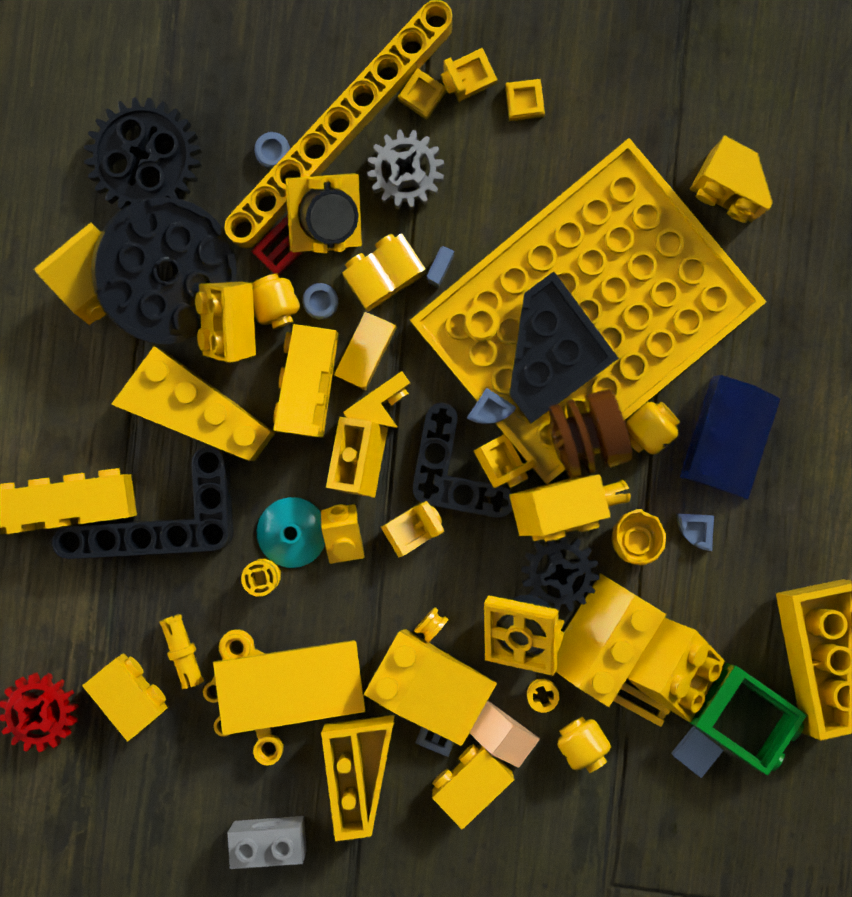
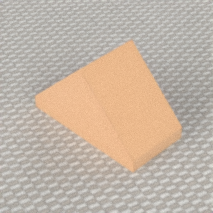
M490 701L486 702L470 731V734L491 755L518 768L540 740L539 737Z

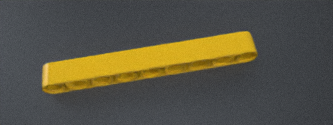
M442 0L427 2L226 219L224 228L227 236L235 245L240 248L253 247L287 212L286 184L283 183L285 173L295 170L301 174L300 177L320 176L406 84L415 70L419 69L451 34L453 16L451 8L447 3ZM432 16H441L446 22L441 27H432L427 21ZM413 41L419 43L422 48L417 53L410 54L405 52L403 47L406 43ZM386 67L394 68L398 72L396 77L391 80L382 79L379 73ZM361 93H368L373 97V101L367 106H359L354 102ZM337 119H345L349 122L348 128L340 133L332 131L330 129L331 124ZM317 144L325 148L324 154L320 158L311 159L306 156L307 150L312 145ZM266 196L276 198V205L272 210L267 212L259 210V202L262 198ZM241 222H249L252 226L250 234L244 238L236 237L235 228Z

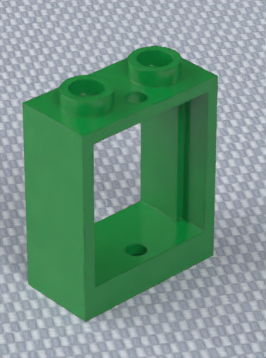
M725 663L719 678L713 682L706 694L703 707L700 711L696 712L691 722H687L754 769L768 776L771 771L777 770L785 758L783 752L790 741H795L804 729L803 721L807 715L738 666ZM740 684L784 713L756 757L713 728V725Z

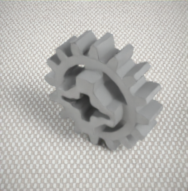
M398 130L397 139L392 140L386 134L384 136L385 146L382 147L375 144L373 147L378 157H368V165L375 168V170L367 172L368 179L377 180L372 186L373 192L378 193L383 190L382 202L387 203L391 198L395 199L396 209L401 207L402 202H407L410 210L414 209V201L417 199L426 205L428 203L426 194L429 192L437 195L438 188L434 185V182H443L444 179L443 174L436 172V170L444 168V160H435V157L439 154L438 146L429 149L430 138L426 136L421 141H418L415 130H412L409 138H404L402 130ZM400 148H410L409 151L397 153L395 151ZM424 157L429 163V176L420 169V164L423 162ZM383 163L392 171V175L387 183L382 176ZM412 163L413 174L411 175L406 172L403 176H400L399 166L407 167ZM415 187L417 189L412 192H401L403 188Z

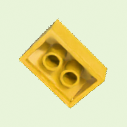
M600 573L599 580H595L592 585L596 590L595 593H587L585 596L586 604H580L564 630L561 646L557 652L556 672L580 690L610 707L666 614Z

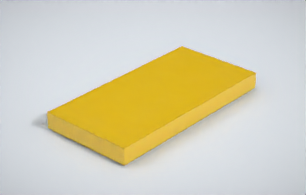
M355 640L213 662L222 735L365 712Z

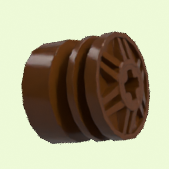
M610 388L585 396L586 413H580L573 399L566 401L568 418H565L559 404L548 407L550 416L549 430L554 449L559 461L566 468L570 479L581 477L580 459L587 473H594V455L597 454L600 455L607 468L632 461V448L619 404Z

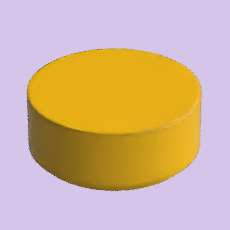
M475 305L467 311L464 317L465 332L476 341L491 339L497 333L500 326L498 313L489 305Z

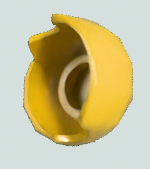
M636 509L620 517L613 527L611 541L615 552L620 558L631 564L644 566L659 558L665 549L666 533L658 517L644 512L642 509Z

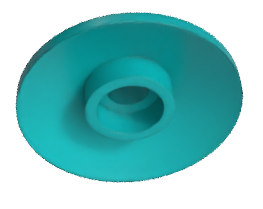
M296 497L283 498L268 506L262 513L257 526V539L264 555L275 564L287 568L305 566L315 560L325 547L321 511L311 502ZM289 526L297 530V537L294 540H289L285 537V529Z

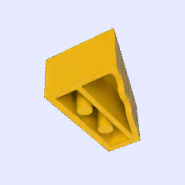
M293 324L292 332L286 333L284 353H288L286 366L282 367L280 371L279 388H281L279 402L275 405L273 423L275 424L273 430L324 438L339 336L336 330Z
M395 715L324 724L321 736L335 841L372 837Z

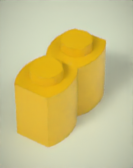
M393 234L385 236L375 244L377 250L366 257L363 253H360L345 264L347 269L342 272L343 276L367 312L426 274V268L403 234L396 237Z

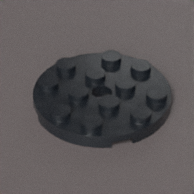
M177 198L144 199L119 211L101 231L94 247L91 262L94 291L106 315L115 325L129 335L152 343L175 344L195 337L198 334V330L201 329V314H198L195 306V297L199 292V284L236 282L235 255L231 252L222 226L201 207ZM163 261H168L173 266V276L168 281L163 282L157 275L156 266Z

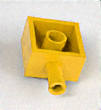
M600 474L581 476L574 479L569 478L509 494L519 536H532L533 541L543 539L551 541L565 537V531L578 530V532L598 528L600 527L598 520L611 517L608 507L628 503L631 499L630 493L616 495L617 492L629 489L624 480L603 486Z

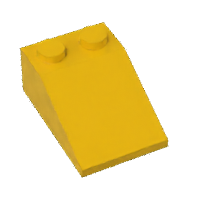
M404 629L398 632L363 695L393 713L462 746L497 682Z

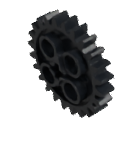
M134 97L131 108H127L122 101H119L118 107L120 112L115 114L107 108L106 113L109 120L107 122L100 119L95 120L101 130L99 133L94 131L88 132V135L95 140V144L84 146V149L93 155V157L84 160V164L90 168H95L94 171L88 174V178L93 182L100 181L95 190L100 194L108 192L105 198L107 202L113 204L118 200V208L122 210L130 204L144 199L161 197L179 199L177 195L179 191L186 194L191 193L185 183L187 180L192 182L198 181V178L191 172V169L202 167V164L193 158V156L202 153V150L197 145H191V143L198 139V136L194 131L187 132L191 124L187 119L179 121L181 113L178 109L175 108L168 113V105L164 101L155 109V103L149 97L144 107H142L137 98ZM136 126L141 127V134L137 139L127 140L126 136L129 129ZM157 128V132L151 137V130ZM165 140L174 141V148L170 153L159 154V147ZM148 152L150 155L148 160L141 159L139 161L137 159L139 154L145 155ZM119 159H127L125 171L115 174L113 172L115 162ZM154 172L160 173L159 183L154 187H146L145 181L147 176ZM136 176V182L131 186L130 181Z

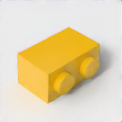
M339 417L326 488L375 498L388 428L373 421Z
M123 653L82 686L128 742L160 716L168 707L164 703L166 698L163 692L154 684L150 686L142 676L144 671L141 665L133 657L128 658Z
M474 744L470 745L458 758L461 762L452 771L448 768L445 769L432 783L435 786L432 789V799L461 829L466 827L514 781L513 772L501 759L491 755L481 744L477 747Z

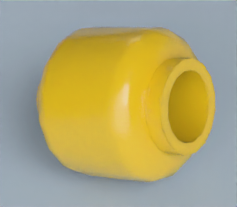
M277 273L254 281L252 287L256 321L262 325L272 324L273 329L291 324L293 322L291 316L297 313L300 308V303L291 281L287 278H280Z
M654 402L645 403L626 420L631 446L638 453L642 450L650 454L659 453L677 438L679 433L677 425L680 423L678 418L663 402L659 404Z
M582 716L559 730L562 736L558 739V747L573 770L586 768L591 773L607 763L604 756L609 752L611 745L595 720L588 719L585 721Z

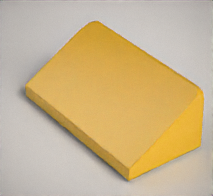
M365 312L334 375L366 391L397 328L396 325Z

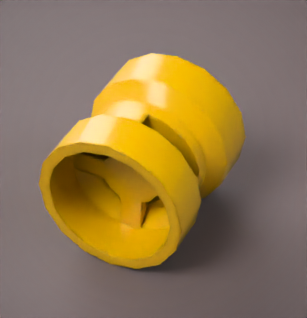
M260 558L248 564L241 575L244 589L256 597L271 593L281 580V571L278 565L267 558Z

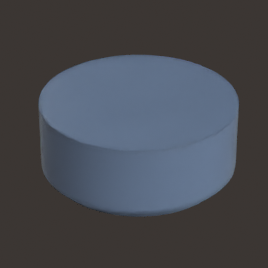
M268 132L258 138L255 143L254 152L259 163L266 169L272 170L291 148L283 135L276 132Z
M313 284L307 288L303 295V307L314 319H328L338 309V296L334 289L327 284Z

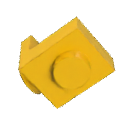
M483 48L455 61H452L451 57L444 60V73L440 74L449 94L454 92L459 102L497 84L498 81Z
M505 434L474 450L493 488L506 482L511 488L528 479L526 471L537 466L534 459L523 464L514 446Z
M427 501L410 508L381 526L398 557L406 555L429 539L439 536L444 532L440 514Z
M339 504L323 509L321 511V524L329 564L365 558L356 505Z

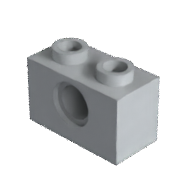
M304 816L234 821L228 831L230 869L303 864L307 852Z

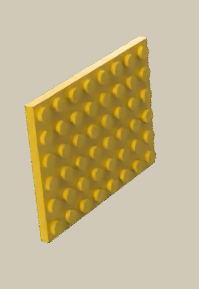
M628 138L414 316L410 322L477 402L485 389L488 388L517 407L510 416L495 424L527 462L534 459L537 466L532 469L547 485L566 469L559 461L551 439L549 411L530 424L509 396L523 296L526 291L554 271L619 358L558 403L565 418H568L566 401L573 399L580 413H586L585 396L610 388L619 404L624 420L627 419L764 305L766 300L632 140ZM478 304H485L494 308L500 319L497 333L486 341H476L470 338L464 329V317L467 311Z

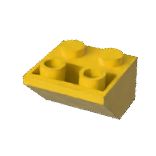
M724 135L709 152L690 190L697 193L696 198L710 206L718 204L727 209V214L731 218L743 223L747 221L752 223L768 211L772 205L757 152Z
M223 282L199 284V292L195 297V306L198 314H201V329L198 330L197 340L200 350H203V356L225 362H235L255 356L252 283Z
M664 618L627 679L642 693L691 722L696 712L700 711L703 707L705 696L711 685L719 678L725 660L696 630Z

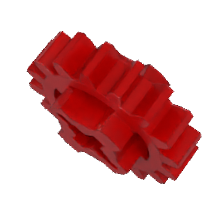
M36 672L29 675L28 681L21 677L15 681L16 687L10 686L5 689L4 693L9 699L0 701V707L5 709V713L0 715V721H6L7 726L1 732L3 735L12 732L14 737L11 744L13 746L19 741H23L24 751H29L36 744L38 752H43L47 749L48 743L52 748H55L61 743L60 737L65 739L72 733L67 726L74 725L78 718L70 715V713L79 706L77 703L69 702L68 698L74 694V691L64 692L62 690L65 683L63 679L54 684L52 683L51 673L44 675L40 680ZM39 689L45 692L42 695H35L32 692L27 693L26 691ZM44 702L39 713L40 718L32 722L37 712L36 706ZM41 729L44 733L47 731L50 733L38 735L33 734L32 731Z

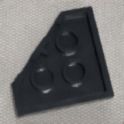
M554 271L526 291L523 296L509 396L530 424L548 412V407L560 403L619 359Z

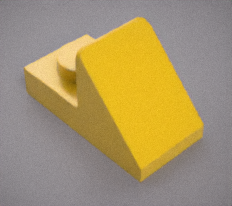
M401 371L343 413L347 418L373 421L383 426L398 428L383 407V404L388 401L392 406L409 394L406 388L411 383Z

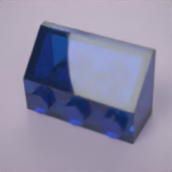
M724 375L712 377L679 478L749 499L781 398L755 385Z

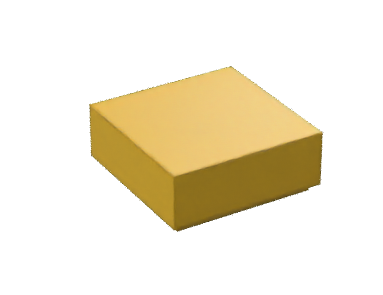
M417 68L397 98L402 104L427 120L447 90L444 85Z
M541 79L505 83L509 121L544 117L545 110Z

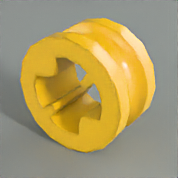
M434 607L414 631L417 634L423 633L425 636L424 640L428 643L443 628L448 618L446 616L440 617L438 609Z
M537 678L527 688V700L535 711L541 713L549 712L558 705L559 692L555 684L549 679ZM544 686L546 691H552V697H547L549 702L546 704H541L539 699L533 700V693L538 694L536 689Z

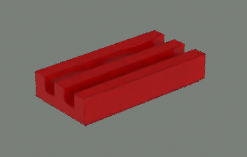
M288 215L251 251L273 274L277 273L279 276L303 253L290 251L277 265L273 263L290 246L289 235L268 256L263 253L288 228Z

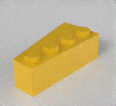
M155 346L111 404L248 461H255L276 433L174 357Z
M120 468L100 470L98 471L99 478L85 479V473L64 475L62 483L50 484V478L27 480L28 487L15 488L14 482L0 484V534H12L137 516L132 475H120Z
M841 579L776 593L797 706L799 710L807 715L803 721V734L820 741L852 734V581Z

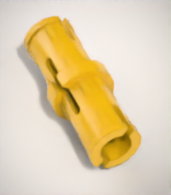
M177 614L174 618L171 616L161 620L159 624L162 627L170 650L167 652L169 660L174 661L182 689H188L189 685L194 687L204 682V679L201 676L194 655L196 647L194 643L189 641L182 615Z

